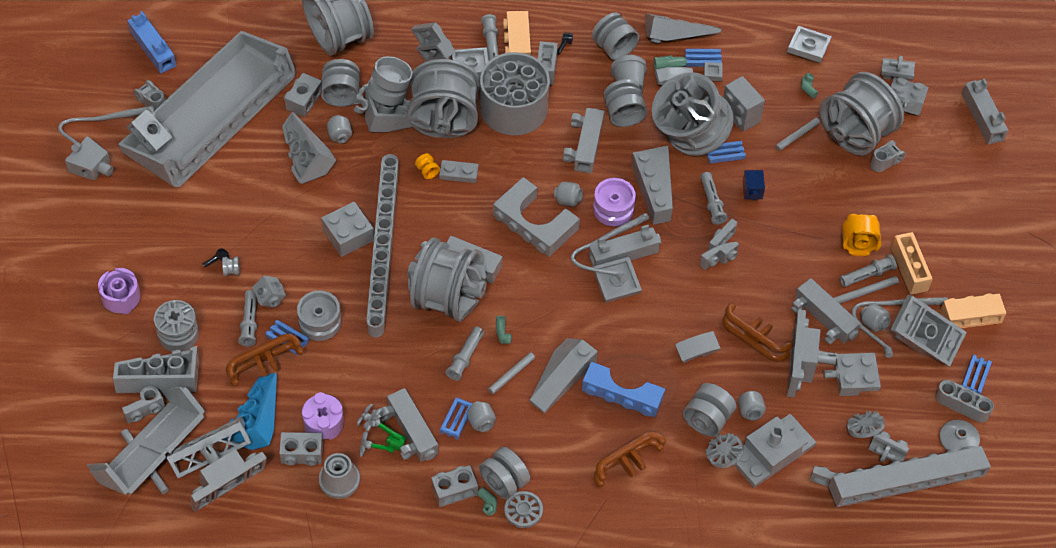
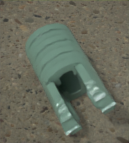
M672 55L653 58L654 71L666 67H685L687 64L686 57L682 56L672 57Z

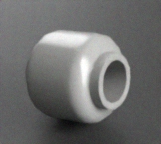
M341 115L330 118L327 123L329 138L336 143H345L352 136L350 121Z
M561 182L554 190V197L557 198L559 205L575 207L582 201L583 189L577 183Z
M876 303L864 307L861 312L862 324L874 332L883 331L890 324L889 311Z
M747 391L738 399L740 413L747 420H758L766 411L763 397L759 392Z
M475 402L467 411V418L474 430L487 432L493 428L496 416L490 404Z

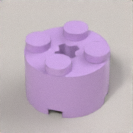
M116 268L115 271H107L99 279L100 297L103 306L107 310L114 313L129 314L139 303L141 297L139 285L135 275L130 270Z
M321 392L306 401L302 409L303 425L306 433H322L323 439L329 440L337 437L341 433L344 423L340 402L335 397Z

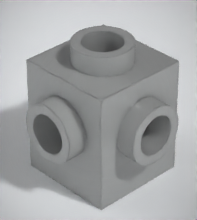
M263 275L252 287L261 306L275 308L286 296L282 284L276 277Z

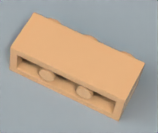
M507 11V19H503V28L507 29V32H504V43H508V46H505V53L518 52L531 55L528 11Z
M913 232L896 235L891 250L910 295L927 292L932 282V276Z
M985 294L977 297L968 296L962 299L951 298L943 302L940 310L943 317L960 328L999 324L1003 322L1006 315L1000 294Z

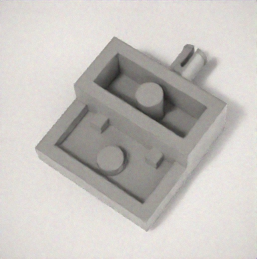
M436 22L414 25L411 29L420 43L416 49L425 62L435 59H449L454 53L455 49L451 41L446 38L441 27Z
M894 77L891 88L900 99L903 111L920 116L929 87L922 83L907 81L905 78Z
M875 353L837 354L836 364L834 365L835 370H824V378H836L839 396H856L862 391H880L881 385Z

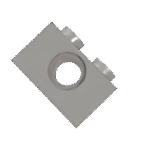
M302 73L300 78L295 80L292 89L285 94L286 110L306 117L321 95L322 80Z
M148 109L126 126L151 155L172 137L168 128L161 125L156 115ZM147 127L152 128L154 134H150L147 131Z

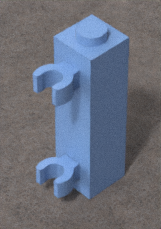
M140 11L138 16L132 15L131 19L127 20L129 31L159 73H164L176 67L174 54L149 22L144 12Z

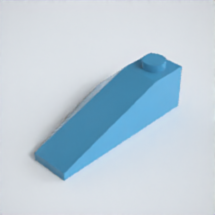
M276 373L258 377L247 394L249 399L237 409L239 414L235 419L242 416L245 422L244 428L252 441L244 446V448L254 450L264 448L270 444L274 432ZM240 431L232 434L230 441L236 443L245 440Z

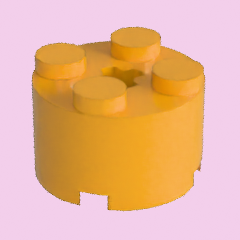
M848 215L842 224L843 247L849 251V254L868 256L871 251L875 250L876 252L880 249L882 244L880 224L875 215Z

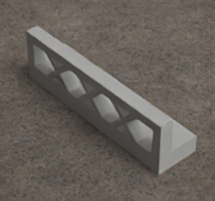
M242 416L168 453L166 458L177 478L209 464L206 459L203 461L194 459L195 452L204 449L208 445L213 446L217 441L226 443L225 450L221 452L216 451L221 458L234 449L238 450L250 444L252 441L244 428L245 422ZM238 431L242 433L245 439L240 443L230 441L232 434ZM181 459L190 461L188 468L182 471L179 470L175 463Z

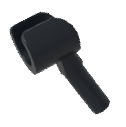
M565 32L563 34L561 45L557 50L558 55H560L566 43L572 44V33Z
M220 248L216 251L215 256L202 264L204 267H207L218 259L222 261L223 257L229 259V253L225 249Z

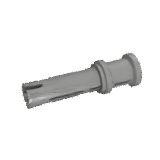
M492 14L484 15L481 18V23L484 27L482 33L486 38L489 61L499 55L496 39L498 29L495 25L497 19Z
M704 172L701 174L700 179L708 200L707 209L712 216L711 222L716 225L722 224L728 218L723 210L724 204L718 197L712 174Z
M888 254L886 258L875 259L868 266L841 275L839 280L845 288L874 275L881 276L889 270L894 271L897 269L895 258Z
M247 290L245 293L243 321L239 327L241 336L238 338V343L246 347L256 344L254 335L257 330L255 322L257 297L253 290Z
M473 327L459 354L454 355L451 366L446 369V375L452 380H461L462 372L469 366V359L484 335V331L480 327Z

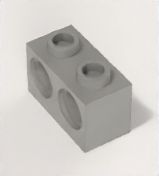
M540 41L538 60L546 67L550 77V84L553 85L558 43Z
M281 432V464H306L309 466L322 464V433ZM291 448H294V449H295V450L292 451V452L287 451L288 449H291ZM309 449H316L313 452H308Z
M470 465L466 467L459 466L453 471L447 473L440 472L431 477V487L439 507L477 496L478 484ZM461 480H467L468 482H467V483H460L459 481H461ZM441 486H447V487H449V488H448V489H441L440 487H441Z

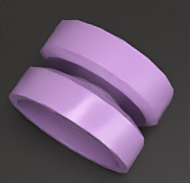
M609 178L600 182L595 188L593 212L595 217L607 226H621L629 222L633 216L636 197L633 186L620 178Z

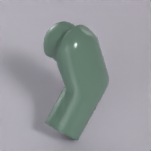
M806 73L801 79V89L814 99L819 92L812 87L814 76L811 73Z
M497 316L496 333L498 340L503 345L504 343L510 344L512 335L509 333L505 334L506 317Z
M482 487L477 492V495L484 500L483 512L491 516L497 510V499Z

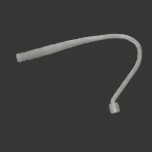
M153 106L97 117L70 118L59 124L58 131L74 143L71 149L77 152L81 148V144L62 130L63 125L75 121H101L138 116L146 109L154 113Z
M644 213L600 238L606 237L607 240L649 220V216L647 213ZM598 239L576 249L571 254V261L579 268L615 275L621 282L627 280V276L623 272L589 267L575 260V255L578 252L589 248L590 245L597 244Z
M947 297L917 298L926 305H943V302L948 300ZM905 299L861 302L852 309V316L857 319L856 310L861 306L874 303L882 306L903 305ZM862 324L860 325L864 332L885 348L884 352L887 358L893 356L891 347Z

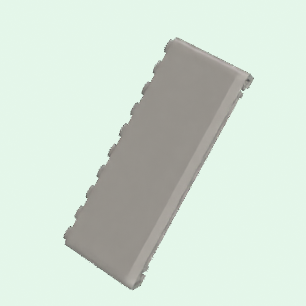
M240 31L154 111L158 122L168 128L172 137L151 155L138 139L130 133L118 144L122 153L168 184L180 187L293 80L295 68L287 48ZM147 127V131L150 134H154L153 129Z

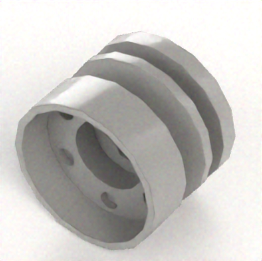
M617 12L603 17L592 31V39L599 47L603 48L604 52L612 60L631 53L640 37L639 33Z
M334 59L327 62L322 69V99L326 103L337 107L353 105L356 95L359 94L360 90L359 67L354 62L345 59Z
M632 79L618 80L611 83L604 90L603 96L612 124L619 127H628L639 123L646 117L647 107L643 99L641 87L637 81Z
M172 300L159 306L154 315V323L159 343L163 348L171 352L175 350L182 352L193 347L198 340L199 330L195 312L191 305L181 300Z

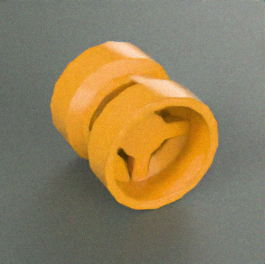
M429 153L417 158L415 165L422 171L421 173L425 179H432L438 175L440 167L437 163H434V159Z

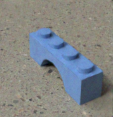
M594 362L590 363L582 382V391H585L588 395L601 397L607 402H614L626 409H633L645 416L655 418L665 395V388L648 382L636 389L622 388L612 380L610 368Z

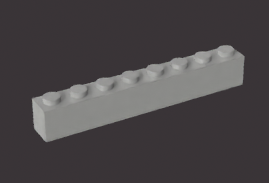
M968 446L959 451L949 450L944 454L937 455L934 453L925 458L919 459L915 457L905 462L895 461L886 466L876 465L867 470L857 469L852 473H838L833 476L828 487L836 507H842L984 477L991 466L982 446Z

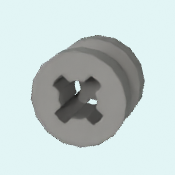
M236 256L233 259L223 257V275L234 274L239 276V257Z

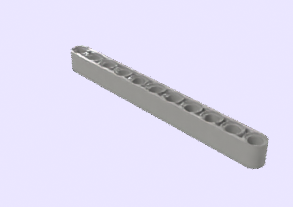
M393 154L385 155L381 161L367 309V331L370 336L375 338L384 334L399 176L398 158Z

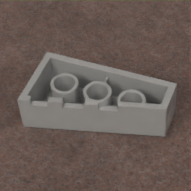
M668 146L634 152L631 166L652 224L671 221L673 206Z
M197 346L190 347V350L182 352L175 350L172 351V354L163 356L155 354L148 359L140 357L115 362L113 381L116 393H141L142 389L148 386L155 387L160 393H162L161 389L172 387H186L189 392H197L199 370Z

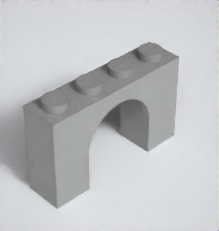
M523 177L493 204V215L498 221L505 223L511 231L522 236L527 243L534 245L540 253L550 257L579 230L580 219L565 208L555 219L547 224L535 225L526 221L521 213L537 198V187Z

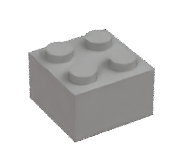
M743 76L725 85L723 98L732 108L734 124L744 132L760 123L765 103L763 97Z
M355 202L321 217L322 230L341 257L374 241L373 227Z

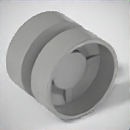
M387 56L378 59L367 88L371 98L380 104L388 106L402 103L413 75L411 67L405 61L396 57Z
M703 383L683 410V417L697 432L715 437L720 433L726 421L735 411L736 402L723 388L715 384Z

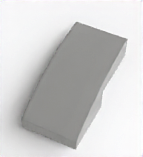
M666 67L655 70V76L659 85H663L677 75L693 73V69L687 67Z
M730 242L722 244L701 255L700 267L706 270L710 266H715L718 261L723 265L729 260L733 261L738 255L739 243Z
M713 331L675 344L683 363L701 355L705 357L721 350Z

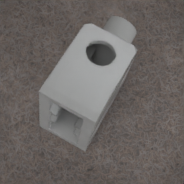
M88 136L80 143L81 148L77 152L73 151L65 160L67 170L70 173L90 180H96L101 173L109 177L114 170V167L109 165L108 152Z

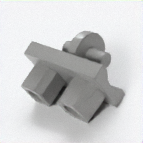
M900 55L898 60L883 58L881 75H883V79L890 80L892 77H899L909 81L914 78L915 62L903 61V56Z
M881 431L874 435L868 450L882 456L880 461L884 463L886 459L892 462H903L909 448L907 447V442L903 440L895 442L890 439L888 433Z

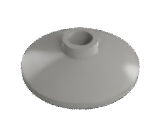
M951 420L941 428L940 442L947 451H959L968 446L978 447L980 436L972 424L963 420Z

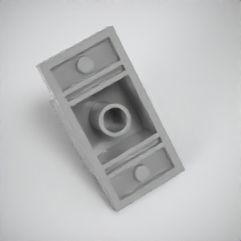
M907 295L890 329L896 333L895 337L921 355L933 357L949 367L967 333L912 295Z
M798 309L793 327V347L791 348L787 397L795 398L796 391H800L801 381L812 383L818 362L836 364L837 353L819 351L820 329L808 328L809 319L806 318V310Z
M791 414L782 420L777 416L746 437L745 445H743V455L734 466L755 488L815 447L816 441ZM732 455L729 460L732 461L735 457Z
M208 445V449L206 447L202 449L201 454H203L209 465L200 470L199 482L202 486L196 488L191 495L190 506L194 512L264 470L267 459L264 453H253L244 462L236 449L221 458L212 445Z

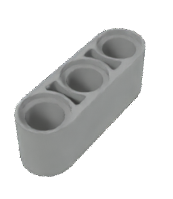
M950 380L942 381L935 395L937 402L977 422H986L994 408V404L989 398Z

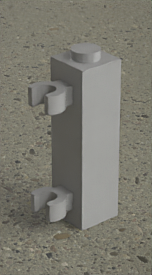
M984 78L980 81L975 80L965 84L962 96L987 145L1004 141L1008 128L1004 123L1006 118L1003 112L999 113L986 89L988 84Z
M586 108L585 117L578 113L572 114L571 126H581L582 131L577 151L565 148L563 161H575L574 171L591 174L593 172L604 122L605 111Z
M649 225L641 226L640 231L607 241L606 237L598 239L597 244L589 246L588 257L592 266L625 257L635 260L658 253L661 238L658 233H655L653 227L649 228Z
M809 279L797 289L796 300L793 302L794 307L791 310L797 314L798 309H807L829 330L826 333L827 337L824 339L829 345L837 338L845 344L849 340L853 341L859 335L861 323L813 279Z
M404 388L388 395V407L380 408L381 412L379 415H381L380 419L382 422L394 416L407 438L409 444L400 447L402 458L407 460L416 454L420 462L433 459L438 454V443L406 389Z

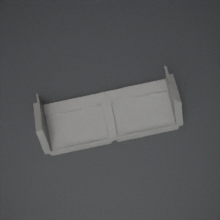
M172 387L160 390L169 403L109 465L107 463L86 465L99 484L124 495L127 493L132 494L166 458L165 454L171 453L204 418L203 413L205 410L186 387Z

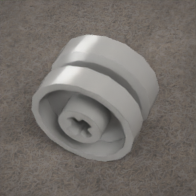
M320 290L307 293L300 299L297 305L299 328L304 336L314 341H325L334 337L339 332L341 327L340 304L334 295Z
M500 447L492 454V458H487L479 465L480 474L486 484L502 499H509L517 492V488H522L530 481V474L524 463L507 447Z

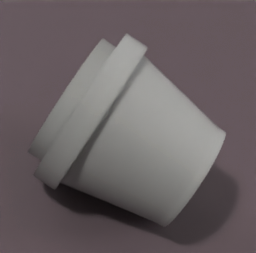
M624 55L613 61L610 70L615 81L622 79L635 80L639 83L642 92L644 74L647 70L645 60L636 55Z
M335 453L327 457L324 467L319 473L321 490L327 496L335 499L347 498L354 494L360 484V474L357 467L345 454Z

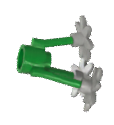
M373 404L367 406L357 421L358 427L362 421H367L363 426L366 428V431L362 434V445L359 448L360 457L363 456L365 448H376L393 453L394 449L400 451V447L403 446L406 437L394 432L380 422V408L373 410L372 414H369ZM371 426H378L388 433L385 440L388 446L374 444L372 441L366 440Z

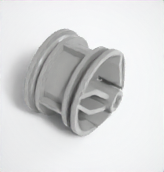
M450 59L430 60L417 66L411 78L413 98L407 114L410 124L417 131L431 137L456 138L472 131L478 121L475 102L480 89V78L476 71L462 62Z
M858 72L853 75L844 86L843 91L828 96L822 101L820 106L821 120L832 139L846 151L860 156L869 154L879 143L881 136L896 131L904 121L903 107L897 94L883 79L869 72Z
M683 73L669 79L658 90L652 104V117L656 126L664 134L668 135L671 144L679 152L686 155L700 156L716 150L726 141L733 127L734 117L731 106L725 98L719 95L715 84L708 77L699 73Z
M432 237L415 256L418 262L412 261L408 268L407 276L409 277L408 287L411 306L414 309H433L444 312L446 316L453 317L455 321L461 322L478 304L479 300L475 299V297L482 298L486 290V273L482 252L477 249L472 251L470 249L459 250L449 247L448 243L441 242L440 239Z

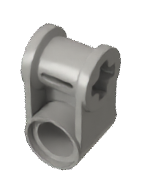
M147 80L139 89L135 88L133 90L137 100L146 107L153 106L154 111L165 101L163 92L150 80Z
M891 140L874 151L870 167L876 172H883L887 168L900 163L905 158L906 153L896 146L894 140Z

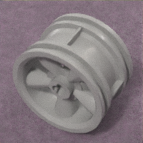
M302 0L308 25L318 44L328 55L332 56L337 52L343 51L347 43L352 41L361 43L365 39L373 37V21L365 0Z

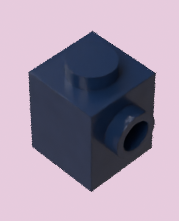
M763 170L744 171V199H763L765 191Z

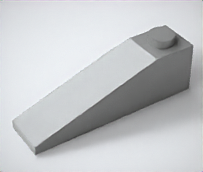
M648 13L645 15L646 36L651 38L650 41L661 43V40L669 41L721 32V28L690 23L680 19L674 20Z
M366 90L365 99L368 100V108L365 111V120L369 132H390L413 127L407 116L411 101L406 100V97L402 103L388 106L376 102L371 98L368 90Z
M291 112L282 125L285 142L289 144L290 148L288 155L293 161L292 172L298 182L303 184L326 175L336 159L295 113Z
M567 338L554 350L530 398V403L545 414L586 374L590 363L597 362L598 351L584 340Z

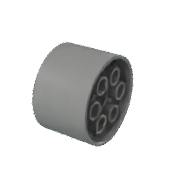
M518 52L498 55L486 63L480 75V114L490 128L502 134L523 135L541 126L548 114L550 86L549 73L543 63L531 55Z

